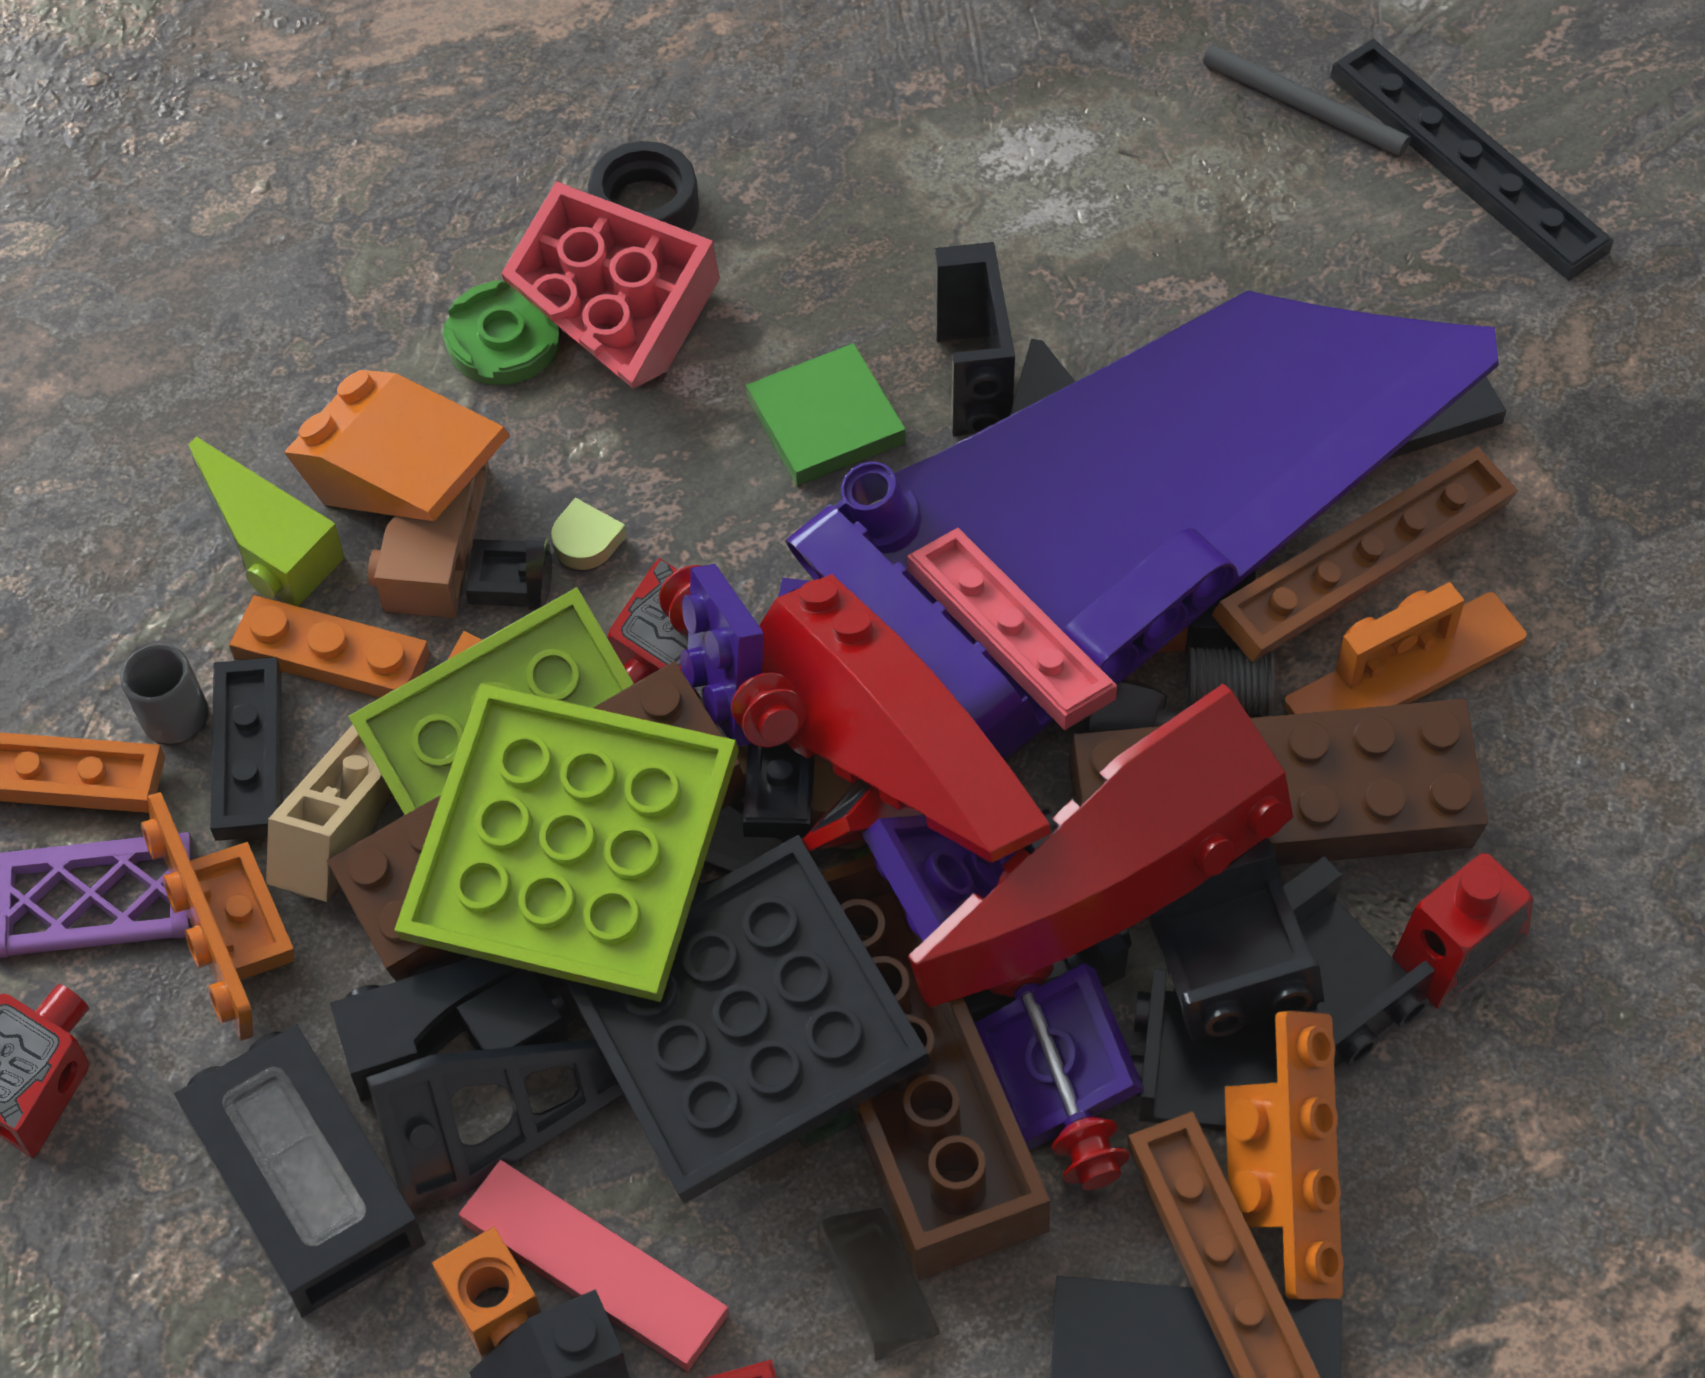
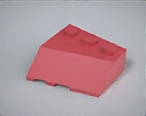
M557 181L501 273L503 280L633 389L669 370L720 279L713 240Z

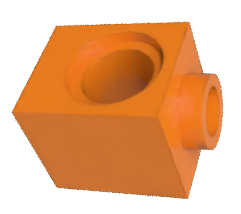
M495 1226L431 1262L442 1291L481 1357L494 1350L528 1318L541 1313L536 1294ZM501 1287L509 1291L506 1298L494 1307L483 1308L474 1304L477 1296L488 1288Z

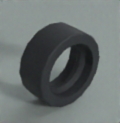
M637 141L622 144L610 150L592 167L588 181L589 194L610 201L619 189L630 183L641 181L661 182L674 188L677 195L670 203L659 209L639 213L686 231H690L695 225L699 211L697 179L693 164L681 151L660 142Z

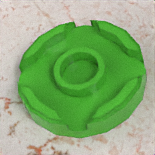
M494 280L469 289L455 299L448 310L449 317L443 325L444 345L452 365L467 378L487 385H511L534 377L550 365L560 348L561 328L505 281Z

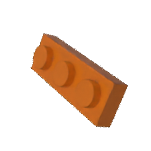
M253 595L229 643L234 659L250 660L277 657L282 672L378 698L420 676L430 657V650L426 640Z
M0 732V801L149 813L147 796L157 793L165 755L160 744Z

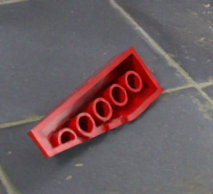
M833 574L821 579L811 580L802 585L801 588L774 600L759 625L764 632L762 673L772 672L785 676L791 682L794 692L805 703V721L797 734L786 742L792 750L806 758H810L814 754L823 757L832 763L834 774L852 784L858 779L869 783L879 789L880 800L899 811L906 807L922 813L926 816L929 828L991 863L1051 834L1048 820L968 712L904 640Z
M1224 684L1220 685L1118 755L1100 772V775L1106 782L1084 804L1079 806L1071 800L1052 818L1058 828L1037 849L1029 854L1024 848H1021L1002 866L1004 871L999 878L997 887L985 898L978 894H972L908 956L922 1000L930 1008L1002 985L1049 966L1135 925L1189 893L1211 876L1223 872L1232 861L1263 839L1275 835L1284 824L1294 818L1286 773L1231 689Z

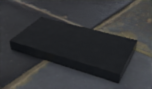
M1056 1276L1049 1378H1234L1193 1287ZM1281 1295L1320 1378H1341L1342 1300L1288 1299L1286 1295Z

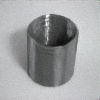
M165 644L150 645L134 652L124 663L120 673V683L146 736L160 743H178L194 736L204 726L208 717V703L187 657L181 650Z
M1191 646L1188 650L1186 663V709L1224 684L1233 691L1248 716L1251 714L1254 717L1257 714L1259 717H1262L1265 714L1268 717L1272 713L1274 704L1275 663L1273 651L1252 663L1239 647L1237 649L1234 647L1222 649L1219 646L1216 649L1213 646L1210 649L1206 646L1203 649L1201 646H1198L1195 649Z

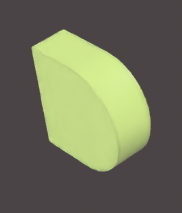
M576 497L557 518L551 533L556 557L567 567L577 570H588L602 565L627 537L625 524Z

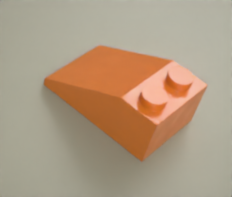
M359 370L346 377L337 388L338 394L320 413L311 416L301 425L298 431L299 436L284 453L323 505L435 521L509 438L510 434L504 426L397 373Z

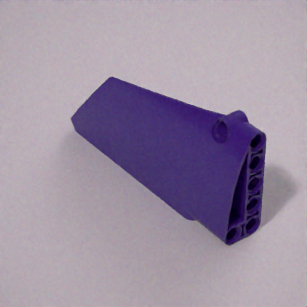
M1247 290L1115 362L927 459L893 473L890 467L881 462L870 461L855 466L846 474L841 484L843 499L834 506L831 504L826 506L788 537L785 542L794 557L813 580L833 574L895 631L935 673L976 722L1002 758L1007 761L1055 720L988 653L987 649L979 641L977 642L950 615L947 609L907 571V555L959 528L1111 680L1122 682L1499 366L1495 327L1371 314L1315 305ZM877 500H881L876 504L870 505L871 503Z

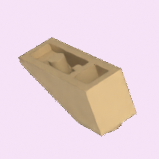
M353 724L269 817L267 885L291 891L300 897L315 898L327 902L340 886L327 860L371 835L391 794V790Z

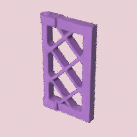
M190 832L178 833L189 860H193V840ZM144 837L0 853V958L167 938H186L185 930L192 928L186 910L174 913L171 905L170 918L134 922L159 897L170 904L163 883V875L169 874V869L156 881L136 866L139 861L153 860L147 849ZM116 864L91 888L70 873L74 868ZM50 871L26 895L15 889L16 875ZM128 872L149 889L122 913L102 896ZM63 880L83 896L59 919L55 920L37 906L36 903ZM93 904L115 920L109 925L68 929ZM27 912H30L49 927L45 932L13 935L14 924Z

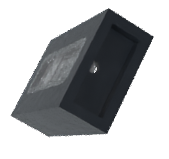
M297 1024L283 1032H271L260 1037L250 1046L248 1052L221 1067L212 1066L200 1071L190 1079L186 1087L174 1093L189 1125L301 1318L425 1245L416 1217Z

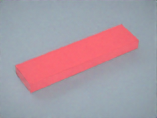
M959 528L907 555V571L947 609L950 615L977 642L979 641L987 649L988 653L1063 730L1068 729L1116 700L1117 684Z
M502 1160L498 1162L458 1214L461 1223L478 1235L495 1226L513 1258L574 1298L596 1289L609 1321L687 1372L690 1371L729 1316L728 1306Z

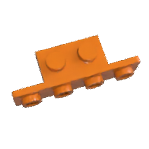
M1451 582L1429 593L1426 590L1417 591L1408 596L1397 609L1376 620L1373 617H1367L1355 623L1343 636L1336 670L1288 694L1285 697L1284 708L1291 715L1410 704L1523 645L1527 632L1493 592H1487L1464 604V598Z
M158 792L147 797L150 820L141 822L143 837L151 858L155 860L164 857L170 873L163 875V883L174 913L186 910L192 928L186 929L185 935L197 968L208 965L215 983L208 985V992L215 1014L221 1024L232 1021L240 1041L254 1037L252 1009L240 980L294 962L292 943L248 842L190 861L162 793Z
M1278 1012L1275 1016L1278 1083L1225 1086L1228 1185L1249 1228L1283 1227L1286 1297L1288 1299H1340L1343 1295L1342 1272L1344 1260L1341 1251V1187L1338 1175V1114L1335 1100V1042L1333 1039L1332 1017L1330 1014Z

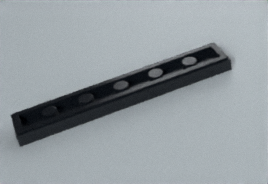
M1374 38L1332 64L1330 78L1382 123L1411 137L1410 147L1567 281H1570L1610 253L1614 240Z

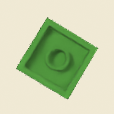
M854 343L746 385L747 400L796 486L906 443L905 427Z

